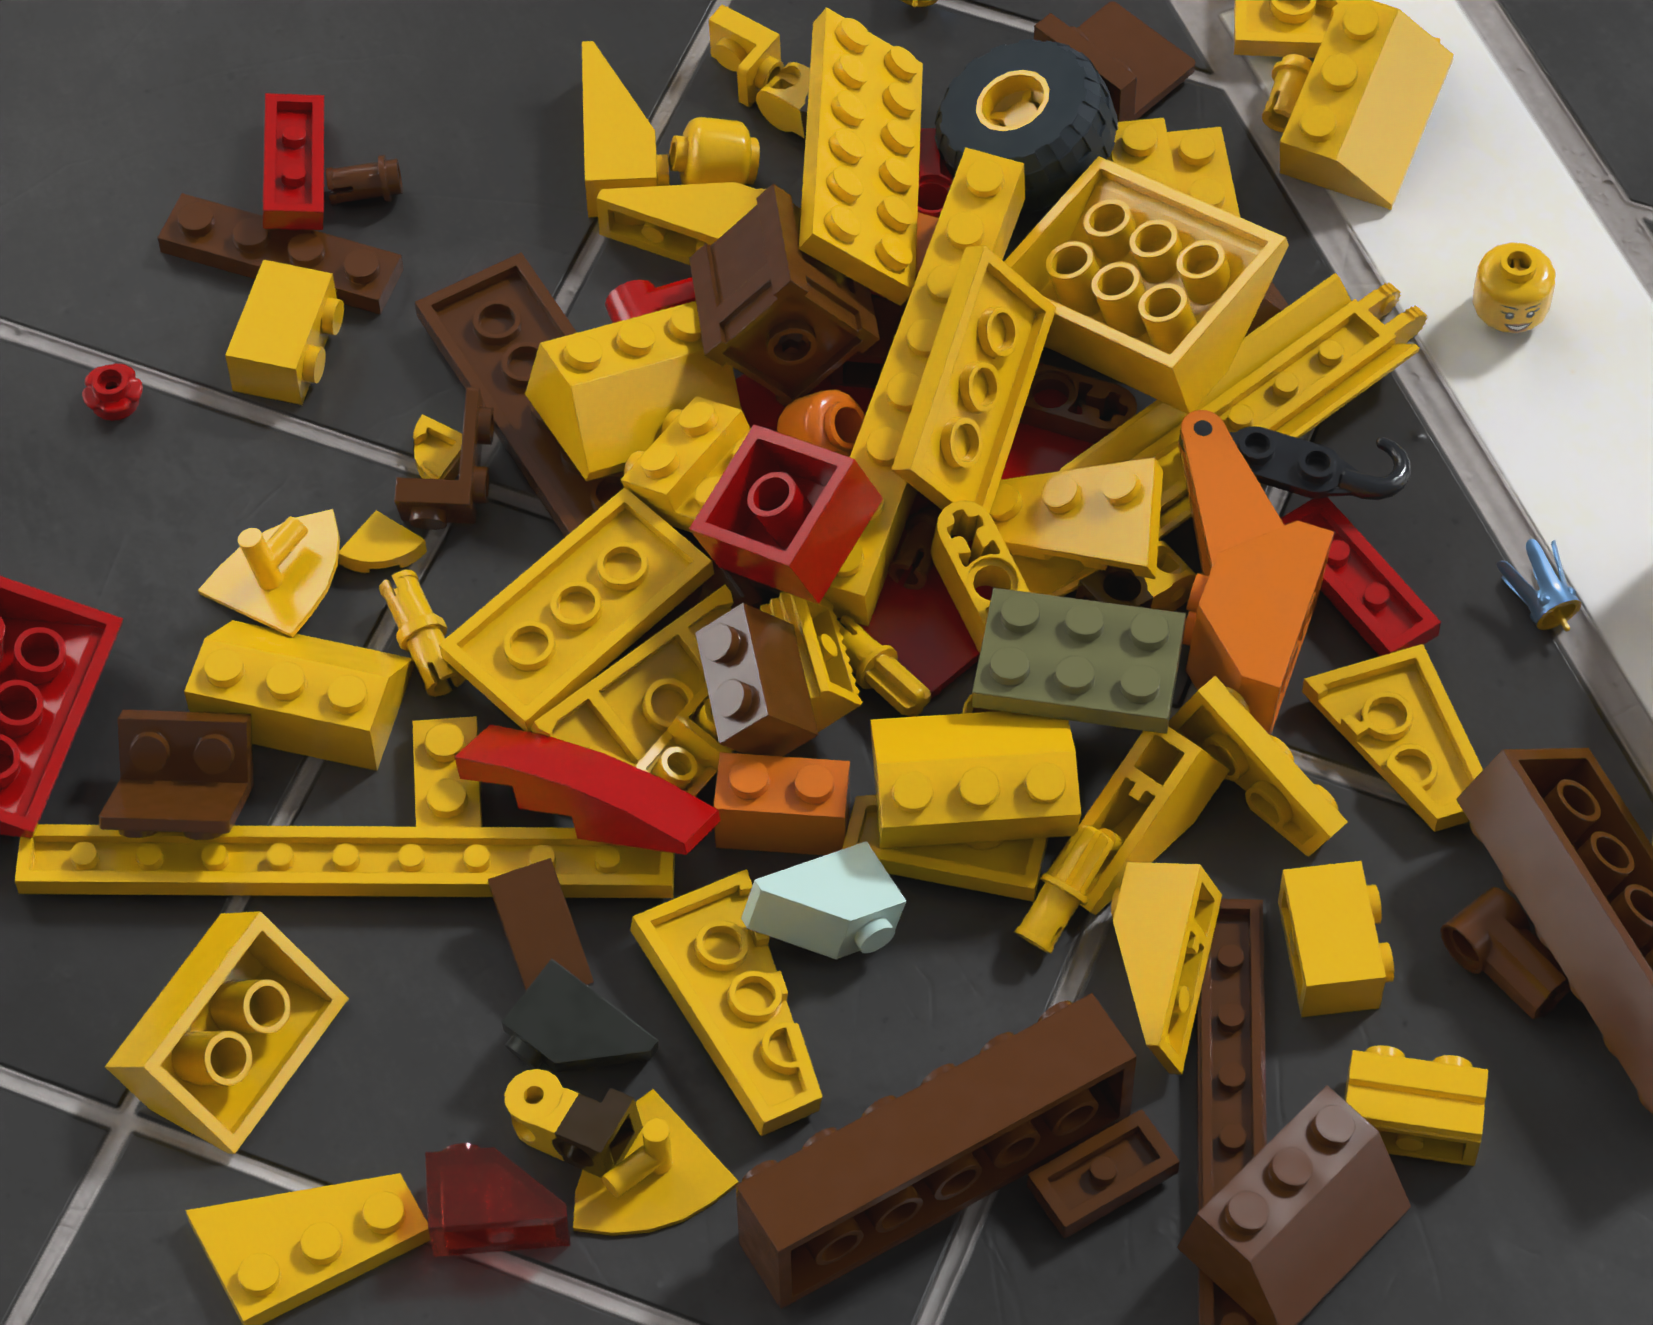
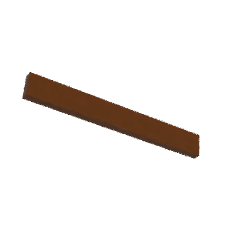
M1221 899L1196 1010L1198 1212L1267 1145L1263 900ZM1198 1268V1325H1260Z

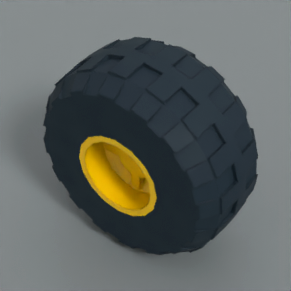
M1026 39L1019 40L1018 43L1002 44L992 48L991 52L980 58L976 57L965 66V70L958 77H955L948 86L944 99L941 101L939 109H937L934 122L936 135L934 137L941 158L945 160V166L953 178L955 177L965 147L1024 163L1025 200L1021 211L1035 213L1047 210V207L1055 205L1098 156L1105 159L1110 157L1115 145L1114 140L1116 130H1118V119L1109 90L1088 57L1082 52L1080 53L1072 49L1070 45L1048 40L1041 42V40Z

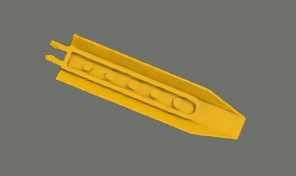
M1334 273L1244 337L1228 372L1194 411L1207 410L1215 413L1222 419L1229 432H1237L1246 427L1257 426L1301 438L1418 353L1420 348L1416 344L1406 343L1423 329L1422 327L1426 324L1427 315L1415 305L1406 309L1404 313H1400L1384 325L1380 320L1384 315L1387 316L1396 306L1401 292L1388 282L1382 286L1380 285L1377 290H1373L1361 300L1357 301L1354 299L1351 301L1340 277ZM1156 400L1067 463L1060 471L1155 457L1163 469L1159 525L1160 540L1192 517L1181 454L1178 448L1181 424L1184 417L1188 414ZM1011 554L1030 593L1063 597L1078 588L1079 580L1100 570L1084 567L1080 560L1053 556L1049 560H1042Z

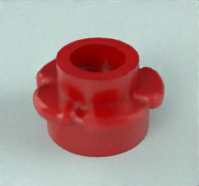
M115 363L99 366L86 376L84 383L87 387L82 391L84 403L98 417L116 421L130 416L137 409L139 399L143 393V385L140 379L135 378V371L125 364ZM117 386L114 389H107L108 387Z

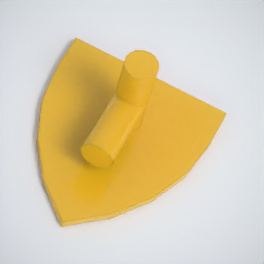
M333 509L296 518L289 516L284 523L270 528L263 533L257 528L244 530L238 536L240 547L199 588V594L293 638L312 616L327 594L338 566L340 536Z
M652 1089L636 1101L643 1128L623 1161L605 1173L602 1178L582 1170L575 1191L573 1231L618 1236L650 1233L682 1223L710 1207L739 1184V1181L659 1094Z

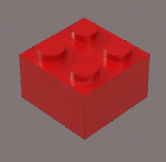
M754 424L689 530L719 568L819 604L883 498L855 459Z

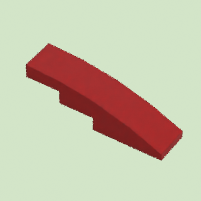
M490 724L454 756L460 779L513 786L518 809L572 816L577 839L687 855L721 821L718 809L658 776L607 754L543 734Z

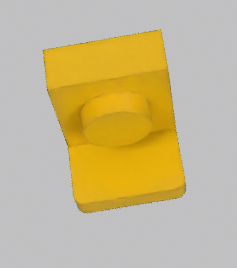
M722 4L709 18L711 57L717 59L728 70L737 72L739 102L747 107H751L756 101V94L784 68V64L781 61L780 34Z

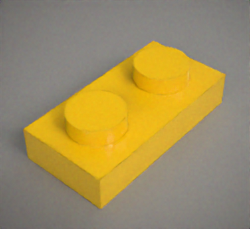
M477 716L412 721L416 827H483L481 782L460 779L454 757L479 735Z

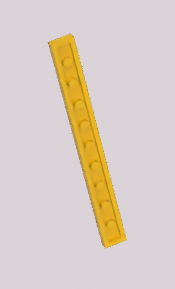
M38 824L33 838L20 837L15 884L19 894L492 897L487 883L488 879L551 858L565 898H673L675 853L577 839L575 828L233 826L229 833L222 834L217 838L193 840L185 837L183 832H157L148 837L129 838L120 835L119 830L100 829V825Z

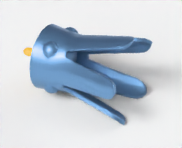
M1529 539L1526 542V552L1540 590L1536 591L1510 563L1503 560L1497 562V567L1503 574L1501 578L1529 607L1531 611L1530 618L1536 623L1538 629L1547 630L1562 625L1565 631H1569L1570 626L1567 621L1580 610L1582 604L1576 597L1575 589L1569 587L1566 583L1556 541L1553 540L1551 546L1560 580L1540 544L1534 539Z

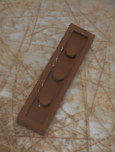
M181 193L157 237L160 252L253 279H256L263 260L333 273L337 299L343 300L345 305L380 315L404 270L401 254L315 230L263 228L262 215Z

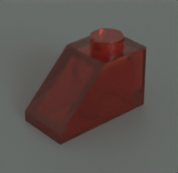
M459 1143L447 1146L442 1151L425 1152L428 1229L434 1257L571 1246L566 1204L495 1147L480 1148L474 1144Z

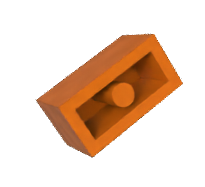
M720 752L714 807L719 810L721 819L715 826L716 848L828 855L842 850L848 828L851 801L850 761Z

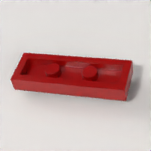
M265 93L263 228L323 230L324 95Z
M1328 497L1311 499L1280 518L1284 525L1298 520L1334 532L1321 591L1379 656L1420 644L1424 645L1439 636L1441 621Z

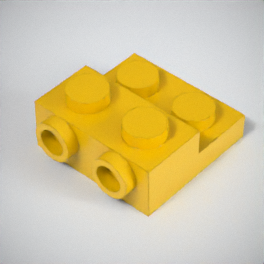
M1164 117L1118 122V130H1116L1114 140L1115 145L1107 160L1240 217L1221 127L1167 132Z
M695 396L683 410H672L665 417L662 425V434L645 452L636 451L626 461L624 476L620 479L623 486L669 525L691 532L689 530L691 524L751 429L743 411Z

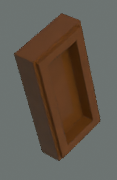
M551 858L488 879L487 883L525 991L551 958L587 986L594 985L590 968Z

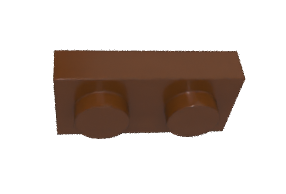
M1141 1109L1030 1172L1027 1176V1187L1065 1239L1178 1174L1180 1161Z

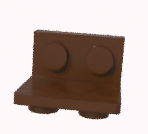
M1114 1L1107 3L1077 28L1074 26L1069 27L1052 13H1049L1034 25L1035 40H1041V42L1048 40L1070 45L1072 49L1080 53L1082 52L1091 60L1109 90L1118 122L1137 120L1195 72L1196 62L1193 58Z
M122 710L118 717L120 781L99 814L100 829L119 830L120 835L129 838L148 837L157 832H183L185 837L193 840H210L229 833L254 787L251 714Z

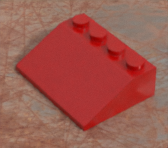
M0 576V835L33 838L122 627L123 618Z

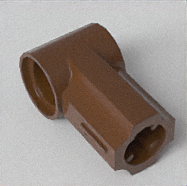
M1491 887L1446 922L1440 929L1441 938L1446 949L1459 965L1472 973L1484 971L1533 1020L1541 1016L1544 1018L1552 1012L1571 991L1569 980L1551 951L1530 932L1529 921L1521 906L1512 896L1500 888Z

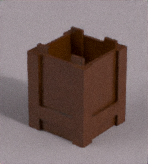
M773 183L756 198L757 205L712 245L705 243L689 257L704 355L722 367L726 363L773 392L776 401L786 407L797 398L810 395V391L856 352L859 351L863 354L880 337L870 289L798 249L801 208L792 203L790 194Z

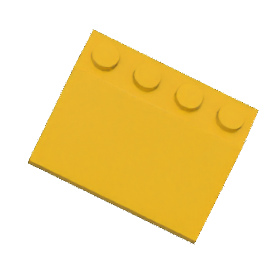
M1098 156L1004 262L1057 307L1044 344L1045 347L1189 414L1198 407L1228 372L1289 244L1286 237Z

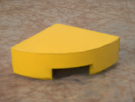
M422 414L413 432V452L417 470L423 479L454 480L460 470L462 433Z
M376 510L339 550V564L360 573H369L370 569L388 568L396 565L404 568L419 560L427 552L426 541Z

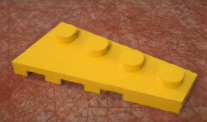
M745 869L634 915L630 931L760 1136H763L818 1112L823 1096L799 1024L793 1021L787 1003L788 991L781 971L776 970L768 946L770 937L747 929L741 919L753 886L748 870Z

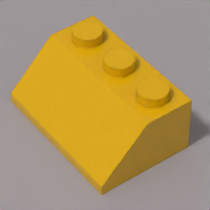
M1339 0L1280 139V174L1392 210L1453 62L1454 54L1398 8L1373 0Z
M696 301L541 342L525 392L531 404L585 481L624 471L626 461L631 454L636 451L645 452L662 434L663 421L668 413L674 409L683 410L695 396L741 409L733 367L727 363L722 367L704 355Z
M232 620L204 638L184 693L189 712L251 714L252 744L377 771L415 663L413 658L301 634H296L292 638L272 628Z
M1004 711L870 720L880 849L1074 836L1077 832L1081 818L1076 751L1069 720Z
M261 911L221 913L106 1064L105 1068L151 1111L228 1154H235L349 998Z

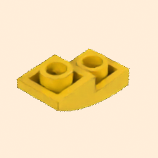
M706 683L635 766L666 780L695 797L717 773L720 752L733 753L735 751L719 744Z

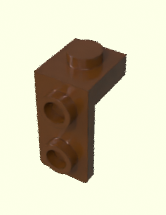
M466 388L459 480L396 477L395 505L401 520L409 521V524L413 527L425 530H440L446 528L447 523L476 524L477 503L487 504L489 467L480 466L482 445H492L494 409L485 407L480 388Z

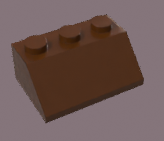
M1326 1085L1197 1213L1177 1248L1260 1325H1298L1408 1212L1411 1205L1379 1131Z

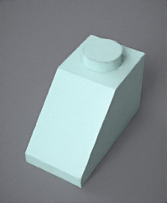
M865 841L755 879L741 919L747 929L838 959L860 950L862 953H871L885 946L895 934V929L906 900L868 842Z

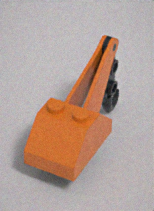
M1196 410L1184 417L1178 440L1202 574L1197 573L1186 608V610H1189L1185 621L1182 643L1190 646L1186 672L1197 691L1214 676L1225 687L1237 691L1247 702L1250 714L1271 735L1319 598L1334 532L1298 520L1284 525L1260 483L1313 499L1333 496H1354L1360 499L1382 500L1393 497L1404 489L1411 476V462L1406 451L1396 442L1385 437H1379L1376 440V446L1388 453L1394 466L1390 474L1384 477H1375L1359 472L1328 447L1257 426L1246 427L1237 432H1229L1218 415L1207 410Z

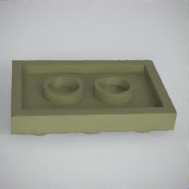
M993 588L972 691V707L1167 734L1185 631L1186 613Z

